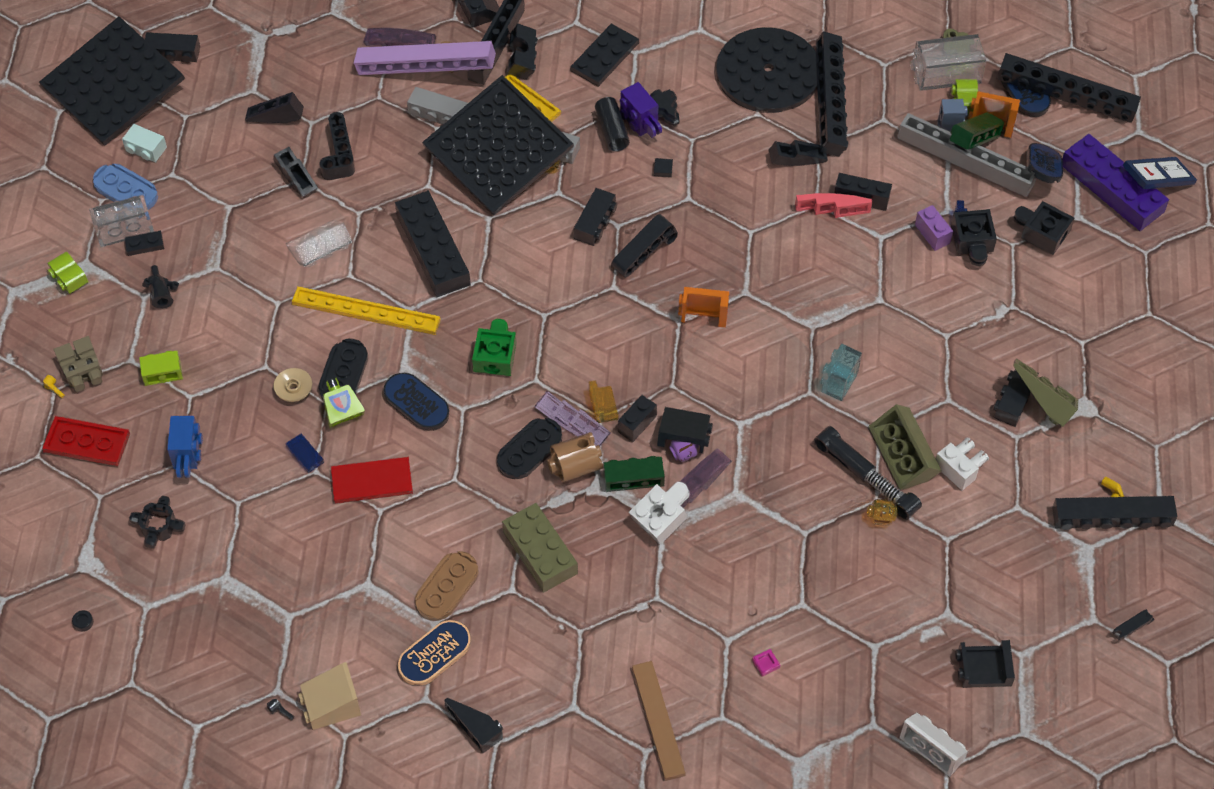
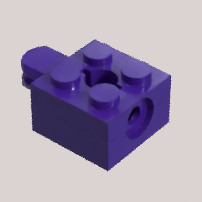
M637 82L621 90L620 113L622 119L629 123L631 129L634 132L636 131L639 136L648 133L651 138L655 137L656 134L662 133V127L658 122V104L642 85Z

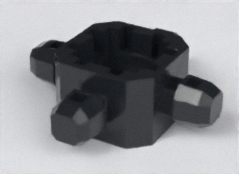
M161 496L157 504L149 503L145 505L142 513L131 512L129 517L132 524L140 526L147 548H154L158 540L166 541L171 538L173 531L183 532L186 527L183 520L175 518L170 507V499L167 496ZM159 514V517L166 518V525L159 527L158 530H156V527L151 526L147 528L150 522L149 519H152L153 516L156 517Z

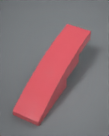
M835 193L796 195L795 200L796 212L814 209L816 215L833 212L835 218L870 213L872 199Z

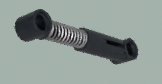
M827 426L814 438V443L819 450L831 454L863 482H869L872 487H875L877 491H880L888 500L893 502L895 505L894 509L901 518L908 520L922 507L920 499L911 492L904 493L897 489V487H894V484L891 485L892 482L886 481L884 476L878 474L879 471L876 472V466L845 442L838 431L832 426Z

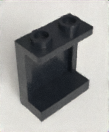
M665 407L658 432L657 446L665 447L666 439L700 445L699 453L703 454L704 447L709 446L710 436L707 434L711 435L713 423H710L711 415Z
M1002 640L1000 646L965 647V642H960L959 648L955 650L956 662L960 664L958 680H962V688L1011 687L1013 685L1015 674L1010 640Z

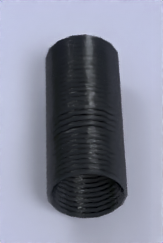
M613 97L601 98L596 102L595 110L607 147L611 151H621L629 145L630 140L617 101Z

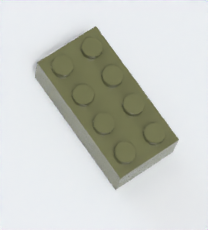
M537 503L502 521L504 535L543 593L578 574L577 561Z

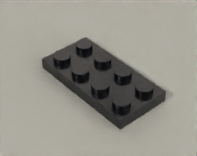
M611 23L570 66V71L599 87L639 44V38Z

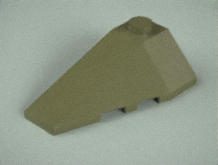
M1016 358L1013 364L1014 368L1049 416V420L1055 425L1060 424L1064 427L1078 410L1079 400L1058 385L1055 388L1047 377H1038V373L1033 368Z

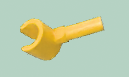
M47 375L43 380L44 387L48 390L51 389L59 397L63 398L65 395L54 385L56 379L51 375Z

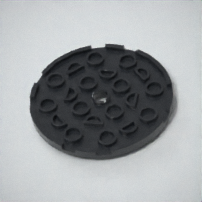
M771 27L750 29L731 38L721 49L716 65L717 80L720 82L723 92L736 104L752 111H757V109L765 110L767 113H779L788 108L794 109L809 100L817 90L816 51L805 39L793 32ZM771 67H772V71H765V70H764V68L766 69V68H771Z

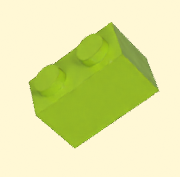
M166 351L160 354H148L139 357L141 375L145 386L183 379L178 351Z

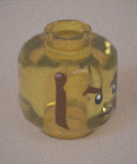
M875 499L867 507V517H870L872 524L891 525L892 521L895 522L897 517V506H894L890 500Z

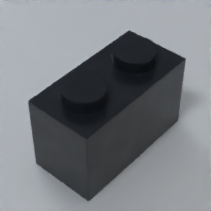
M641 395L618 420V433L634 442L657 417V404Z

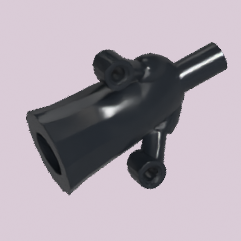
M153 265L151 266L152 276L145 278L142 286L149 288L151 285L152 305L154 307H170L174 300L168 286L171 290H177L179 283L168 281L167 278L162 277L159 274L158 266Z

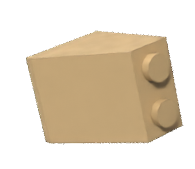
M347 662L300 685L302 693L298 694L301 705L306 704L307 711L304 712L307 724L311 723L313 730L361 716Z

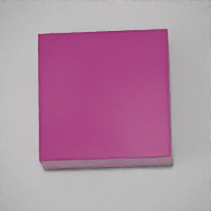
M771 649L752 657V661L762 677L780 668V663Z

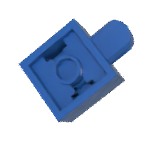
M194 416L170 417L167 450L173 468L176 469L177 478L183 477V469L185 478H190L191 469H197L198 461H201L199 445L203 443V435L200 433V425L196 423Z

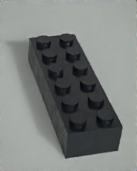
M429 190L396 201V215L436 298L471 286L470 273Z

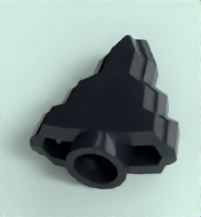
M660 89L653 91L650 96L658 104V117H662L673 126L678 125L680 121L679 113L676 110L678 104L675 92L670 89L663 92Z

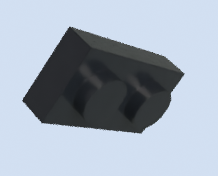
M161 230L124 237L128 256L164 249Z

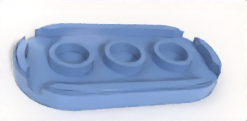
M120 164L101 166L93 175V183L97 192L129 211L144 212L151 209L157 202L158 193L154 184Z

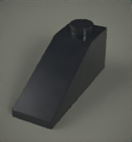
M291 92L248 107L245 120L247 122L287 124L301 119L304 106L295 94Z
M448 697L444 700L447 711L482 753H485L503 739V727L498 720L494 721L489 715Z

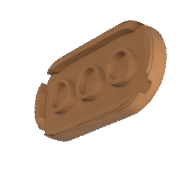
M463 551L453 554L449 553L438 563L415 596L416 609L423 618L430 621H440L452 614L477 580L478 565L472 555Z

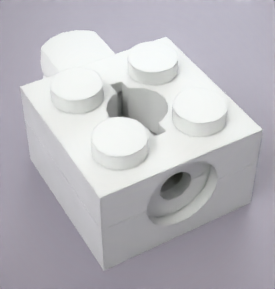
M676 482L667 492L656 484L629 513L632 519L661 545L688 518L681 505L689 498V490L682 482Z

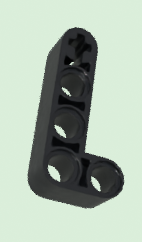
M333 112L329 115L328 120L335 155L322 158L319 164L322 178L325 180L350 177L355 173L354 159L344 115L340 112Z
M656 215L615 256L611 266L624 277L630 276L662 242L670 245L675 241L678 236L675 226L663 215Z

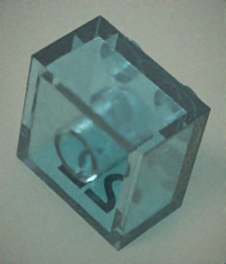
M842 343L838 350L834 349L830 358V364L826 363L822 371L824 375L820 384H823L821 392L843 401L859 373L862 352Z

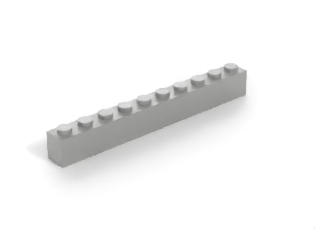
M415 87L407 101L409 114L441 124L447 122L468 104L467 102ZM562 132L574 143V147L559 160L573 164L580 149V137Z

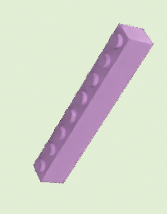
M492 41L357 48L354 65L358 75L492 69L496 53Z

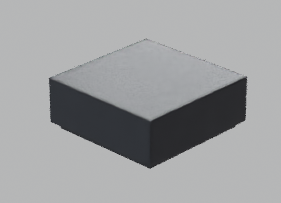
M655 158L654 176L672 177L673 159Z

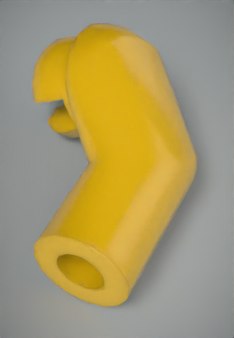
M1108 477L1103 478L1101 485L1111 490L1112 495L1110 497H1124L1119 483Z

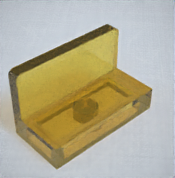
M596 380L589 381V395L596 424L618 420L619 416L612 387L598 388Z

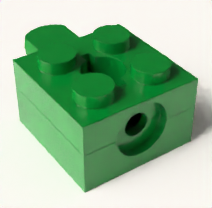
M504 319L493 320L490 329L478 328L472 358L473 372L511 376L517 345L516 332L508 331V324Z

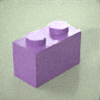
M931 205L917 212L915 226L934 251L949 245L953 230L936 208Z

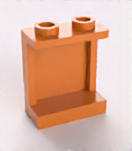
M978 91L977 97L972 98L970 108L974 110L973 112L969 111L968 119L988 112L1005 121L1003 129H1005L1004 137L1011 138L1020 100Z
M684 287V293L679 296L678 315L682 316L681 322L685 323L687 314L718 317V327L726 328L729 291Z

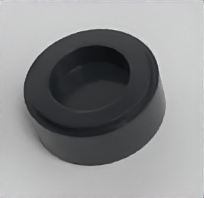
M86 610L78 611L72 617V624L77 631L85 632L93 626V617Z

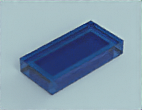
M302 433L285 443L287 449L308 473L324 463V459Z

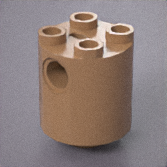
M592 432L550 446L551 458L547 459V464L551 474L558 476L564 483L603 469V463L599 458L602 456L599 445L595 446Z

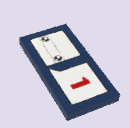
M1177 157L1126 160L1123 164V167L1143 189L1195 185L1197 181Z

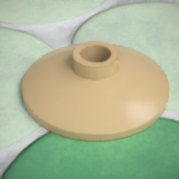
M290 368L282 371L274 381L276 395L288 402L304 399L312 389L310 375L299 368Z

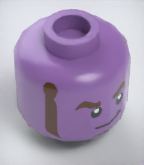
M674 440L671 441V446H669L675 460L685 462L697 456L696 448L699 447L696 444Z

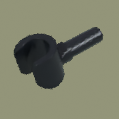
M272 699L267 703V708L272 714L279 710L280 713L290 720L294 719L295 716L285 710L277 699Z

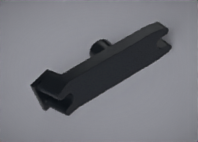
M1145 609L1117 626L1112 633H1119L1118 640H1121L1144 625H1149L1155 619Z

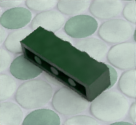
M986 112L955 124L951 129L950 134L952 135L949 141L969 150L998 138L1005 121Z

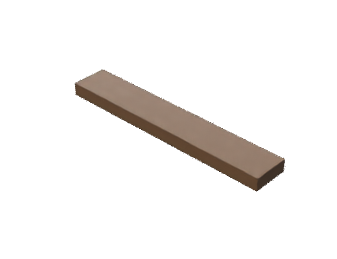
M649 661L632 665L664 779L667 781L686 776L653 662Z

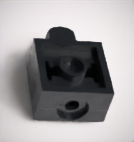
M1044 201L1040 203L1035 212L1020 206L1016 209L1014 215V222L1024 227L1021 238L1052 255L1055 254L1070 233L1075 219Z
M990 209L954 212L951 228L953 230L957 255L969 254L972 265H984L988 257L987 252H994L997 241Z

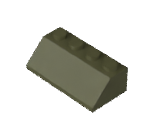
M896 404L868 426L900 490L928 482L942 471L909 407Z

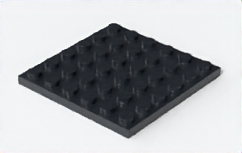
M118 16L40 80L39 83L105 146L181 83L185 77Z
M503 75L422 142L423 146L493 216L574 147V143Z

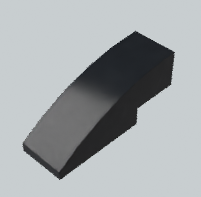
M794 140L791 144L775 141L768 149L771 164L804 166L824 163L828 160L827 154L820 152V145Z
M290 147L274 154V162L301 197L318 189L300 159L296 158Z

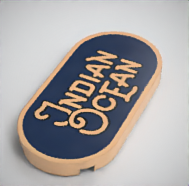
M454 620L443 621L436 625L401 654L398 661L401 678L411 685H426L432 682L467 653L471 642L469 630L464 624Z

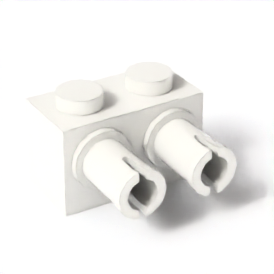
M968 437L957 446L949 443L936 456V460L942 470L941 472L961 490H964L976 480L979 467L989 460L986 453L982 456L984 453L982 450L971 459L965 456L967 452L975 447L974 442L970 441Z

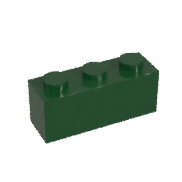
M662 456L603 462L606 492L653 488L656 484L659 487H663L665 484Z

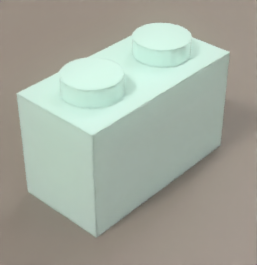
M133 124L122 138L127 152L139 155L143 159L155 163L167 148L164 136L136 124Z

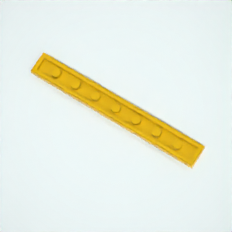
M297 286L292 299V305L436 335L441 321L440 316L299 286Z

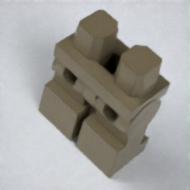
M89 336L73 341L75 350H72L70 343L53 349L70 388L73 387L76 392L84 390V382L91 380L93 385L102 383L103 373Z

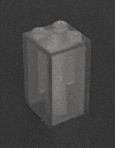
M978 34L916 41L915 49L912 51L913 60H911L910 66L911 70L915 72L914 81L915 84H918L920 91L948 88L955 85L956 79H977L978 84H981L986 58Z

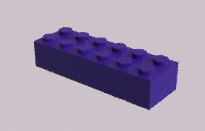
M1087 134L1064 152L1062 158L1063 167L1139 231L1165 213L1170 199L1156 188L1143 189L1123 167L1124 162L1091 134Z

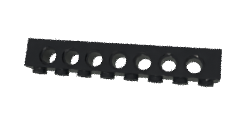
M823 31L816 40L820 152L840 157L843 151H846L848 148L847 113L845 112L846 85H844L845 71L843 69L844 45L842 44V36Z
M1005 53L997 79L1130 123H1132L1141 99V96Z

